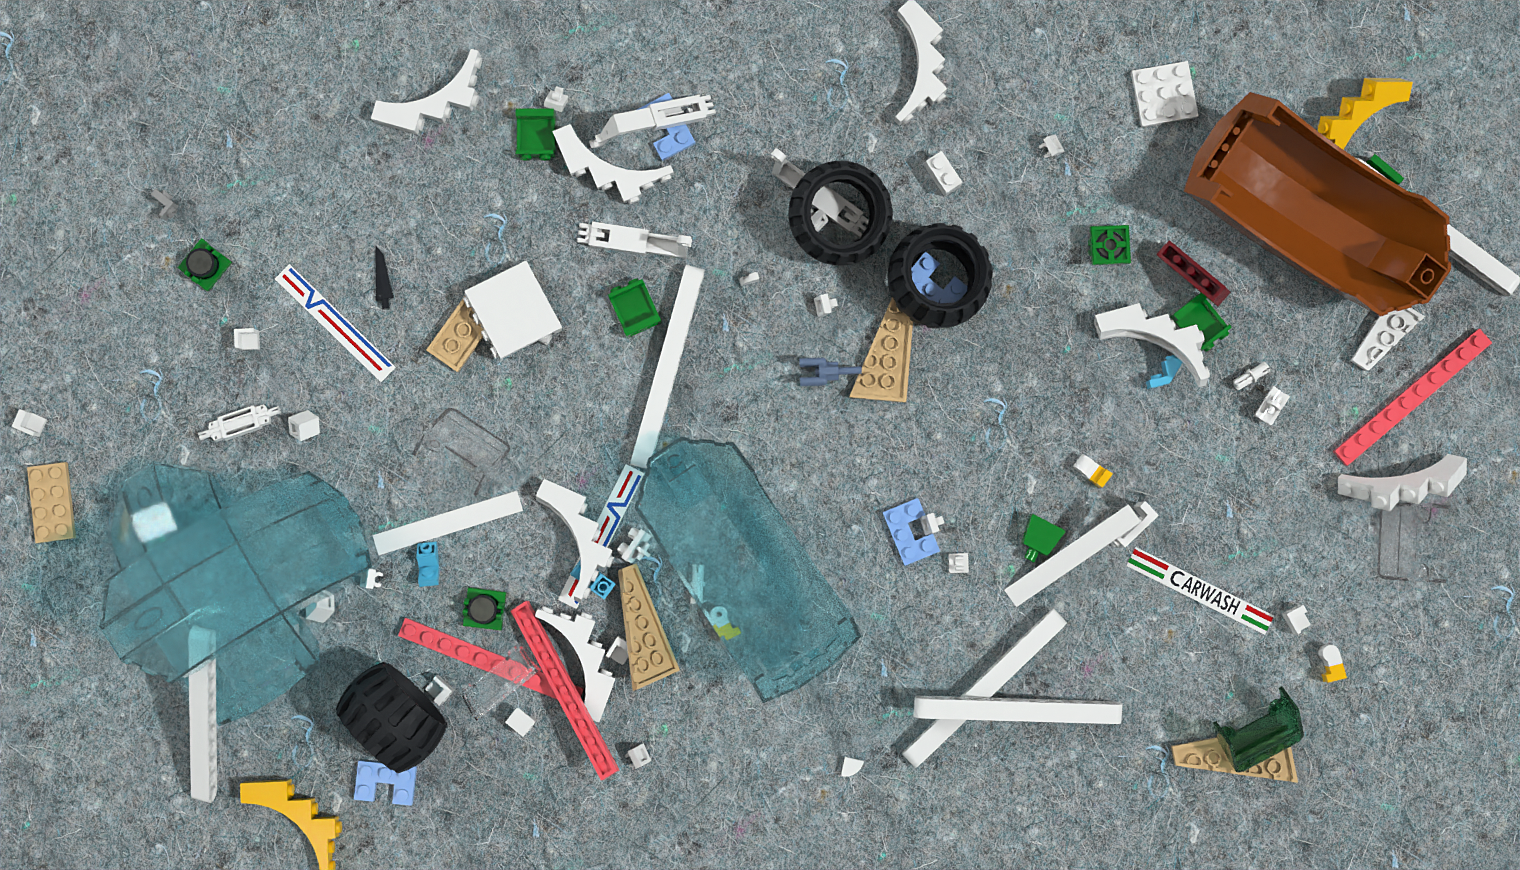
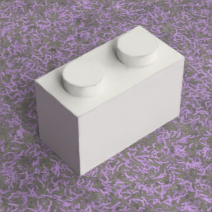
M942 151L925 161L924 167L944 197L961 187L963 182Z

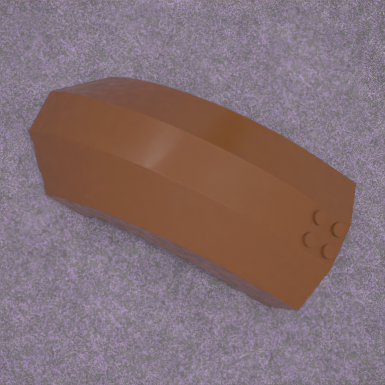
M1249 92L1217 122L1195 155L1184 188L1185 193L1241 234L1290 266L1379 316L1387 315L1388 312L1408 309L1412 305L1429 303L1451 271V262L1448 261V251H1451L1450 235L1447 234V225L1450 224L1446 213L1425 196L1403 189L1351 156L1277 99Z

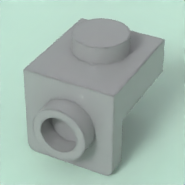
M155 189L151 195L165 205L159 216L168 220L176 214L179 205L171 200L173 196L163 189L161 192Z

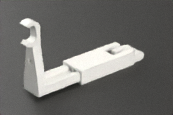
M700 95L650 104L644 109L614 114L610 117L601 134L595 135L596 139L589 141L591 148L600 147L608 140L626 133L651 128L652 131L703 121L707 116L716 114L715 109L708 110L714 107L713 102L706 103V101L711 100V96L700 97ZM692 105L693 108L686 109V114H683L684 111H682L681 107Z
M775 148L771 153V158L775 161L772 174L794 190L797 183L806 173L786 160V155ZM824 185L815 194L811 204L812 207L816 210L821 209L827 218L846 232H852L859 238L862 236V233L858 230L861 229L864 232L866 227L862 224L868 225L869 221L863 216V211L827 185ZM842 209L846 211L844 217L850 220L849 223L838 216Z
M592 222V225L580 223L579 227L586 229V231H578V235L585 236V239L577 238L578 243L589 244L590 247L641 255L652 253L686 259L688 247H691L692 243L690 236L679 235L674 237L650 233L649 230L599 222ZM605 233L610 234L608 242L596 240L597 237L604 238Z

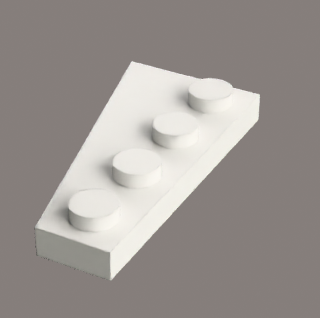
M1412 308L1401 311L1395 310L1388 312L1384 316L1378 315L1350 361L1363 370L1369 371L1425 316Z

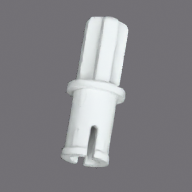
M1262 362L1251 370L1247 369L1245 374L1233 380L1234 387L1240 390L1252 382L1256 383L1257 379L1270 373V369H1267L1269 366L1266 362Z

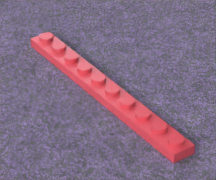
M1480 328L1476 329L1333 451L1345 466H1348L1492 344V342Z
M523 602L511 610V613L600 780H605L620 770L542 624L535 617V611L530 602Z
M409 618L404 619L398 634L399 637L557 699L542 671ZM574 685L581 697L584 688Z

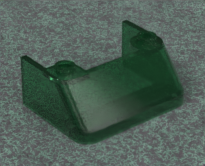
M1283 686L1279 687L1281 698L1275 699L1269 704V713L1235 731L1232 726L1221 728L1217 721L1213 722L1216 737L1236 772L1240 773L1295 745L1304 737L1299 708Z

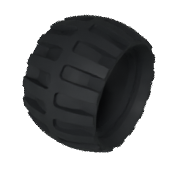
M850 161L827 162L806 173L794 188L788 207L790 229L798 245L812 258L822 263L836 266L855 264L874 254L887 238L893 218L891 197L881 179L865 166ZM834 182L850 184L862 193L868 203L870 213L868 226L862 236L850 245H836L825 240L815 230L811 220V204L815 194L825 184Z
M934 223L917 228L904 237L897 245L888 266V288L891 297L896 302V307L901 313L904 312L910 317L912 322L926 325L928 328H950L966 322L982 308L992 287L993 268L989 262V254L985 246H981L978 243V238L973 233L968 234L962 230V227L954 224L948 226L944 223ZM931 249L944 250L956 256L965 267L968 277L967 292L964 297L954 303H938L927 299L918 291L912 280L911 265L914 257L921 252Z
M386 662L376 664L357 676L346 688L336 707L337 716L350 734L375 759L396 773L409 770L425 760L440 743L448 725L444 716L426 695L398 669Z

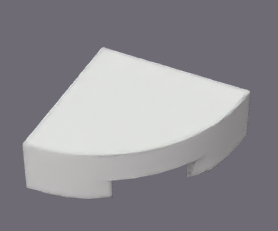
M758 272L741 277L739 279L741 286L759 282Z
M845 757L841 776L854 775L861 769L864 761Z

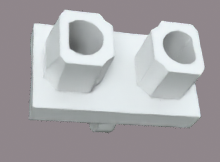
M1272 386L1254 416L1271 426L1290 396Z
M632 527L628 533V536L633 539L630 546L623 542L617 549L622 555L621 558L631 564L636 559L640 561L644 555L647 557L651 555L647 552L651 546L647 543L651 535L642 529L639 530Z

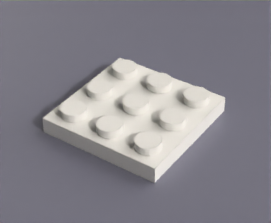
M1188 61L1131 71L1141 128L1198 117Z

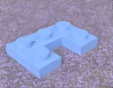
M667 93L662 97L642 106L639 109H644L648 107L650 104L670 101L673 99L670 96V94ZM686 124L666 128L669 135L653 143L662 161L696 144Z
M925 252L911 268L912 280L918 291L927 299L938 303H954L960 300L967 292V286L954 276L944 289L939 287L929 276L940 263Z
M918 498L882 512L904 566L940 552L933 533L915 540L910 530L909 522L925 516Z
M359 760L354 800L375 801L376 784L387 783L394 784L392 804L412 806L417 766L404 772L396 773L380 762Z

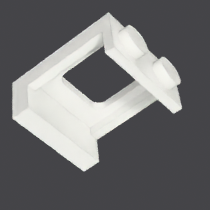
M1146 501L1138 502L1133 507L1140 515L1139 519L1141 522L1110 544L1114 548H1125L1159 516Z

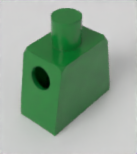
M1030 514L1021 544L1028 547L1024 558L1034 563L1039 553L1048 556L1064 535L1065 530L1034 514Z

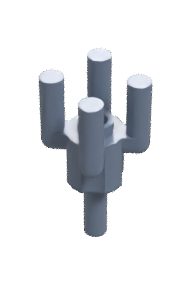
M823 357L799 358L800 367H815L816 377L800 378L801 386H824L827 384V381H839V375L862 374L861 366L838 367V361L827 362Z

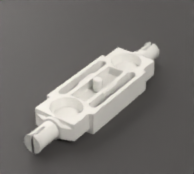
M264 404L257 407L253 405L217 417L218 420L209 423V430L199 432L198 435L200 440L212 437L216 442L221 440L227 441L271 424V416L281 414V409L279 406L268 409Z

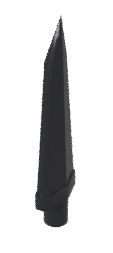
M376 246L375 299L377 302L381 301L382 310L390 309L389 300L393 299L394 295L384 255Z

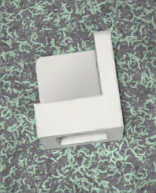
M254 328L234 329L235 348L238 350H260L259 330Z
M19 409L11 427L32 436L40 437L47 419L27 410Z
M309 410L288 417L289 433L299 441L320 433L319 417Z
M316 591L306 602V619L324 623L334 612V595Z
M1298 604L1282 613L1292 633L1296 635L1300 634L1304 628L1310 626V622L1304 614L1307 612L1304 605Z
M617 636L606 657L612 658L623 665L628 658L626 639Z
M436 675L425 689L435 698L434 702L439 706L455 691L439 675Z
M516 708L505 723L524 737L536 723L537 719L532 715H527L520 708Z

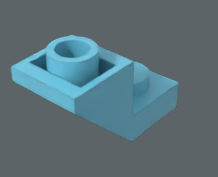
M1175 355L1165 357L1166 361L1161 362L1164 377H1162V374L1150 376L1151 380L1146 381L1147 389L1169 384L1183 362Z
M437 542L418 543L416 558L419 565V587L439 585L440 569Z
M580 560L570 573L577 580L580 579ZM599 571L596 581H591L588 588H591V591L605 600L616 584Z

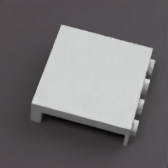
M527 261L464 291V303L467 308H472L474 312L472 317L476 325H481L483 329L481 334L484 340L490 342L492 346L490 351L494 358L498 357L500 362L503 361V358L552 333L557 334L562 330L558 318Z

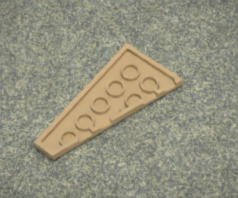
M893 297L861 368L862 374L858 375L849 398L906 403L913 322L904 312L901 313Z
M637 563L618 570L633 691L680 671Z
M1287 725L1171 746L1174 765L1298 783Z

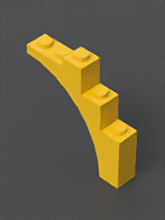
M1364 78L1361 96L1342 97L1339 116H1320L1318 132L1344 150L1354 132L1372 114L1391 104L1409 101L1413 82L1401 78Z
M291 779L245 781L240 783L241 803L262 805L286 815L308 837L315 850L319 869H336L335 861H332V853L335 852V842L332 841V838L338 837L339 833L342 832V822L339 821V816L316 817V814H318V803H315V798L292 799L295 787Z

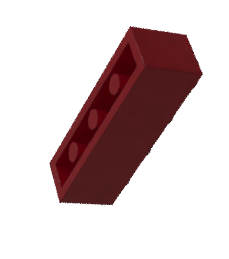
M1170 240L1156 254L1165 264L1217 307L1231 293L1226 286Z

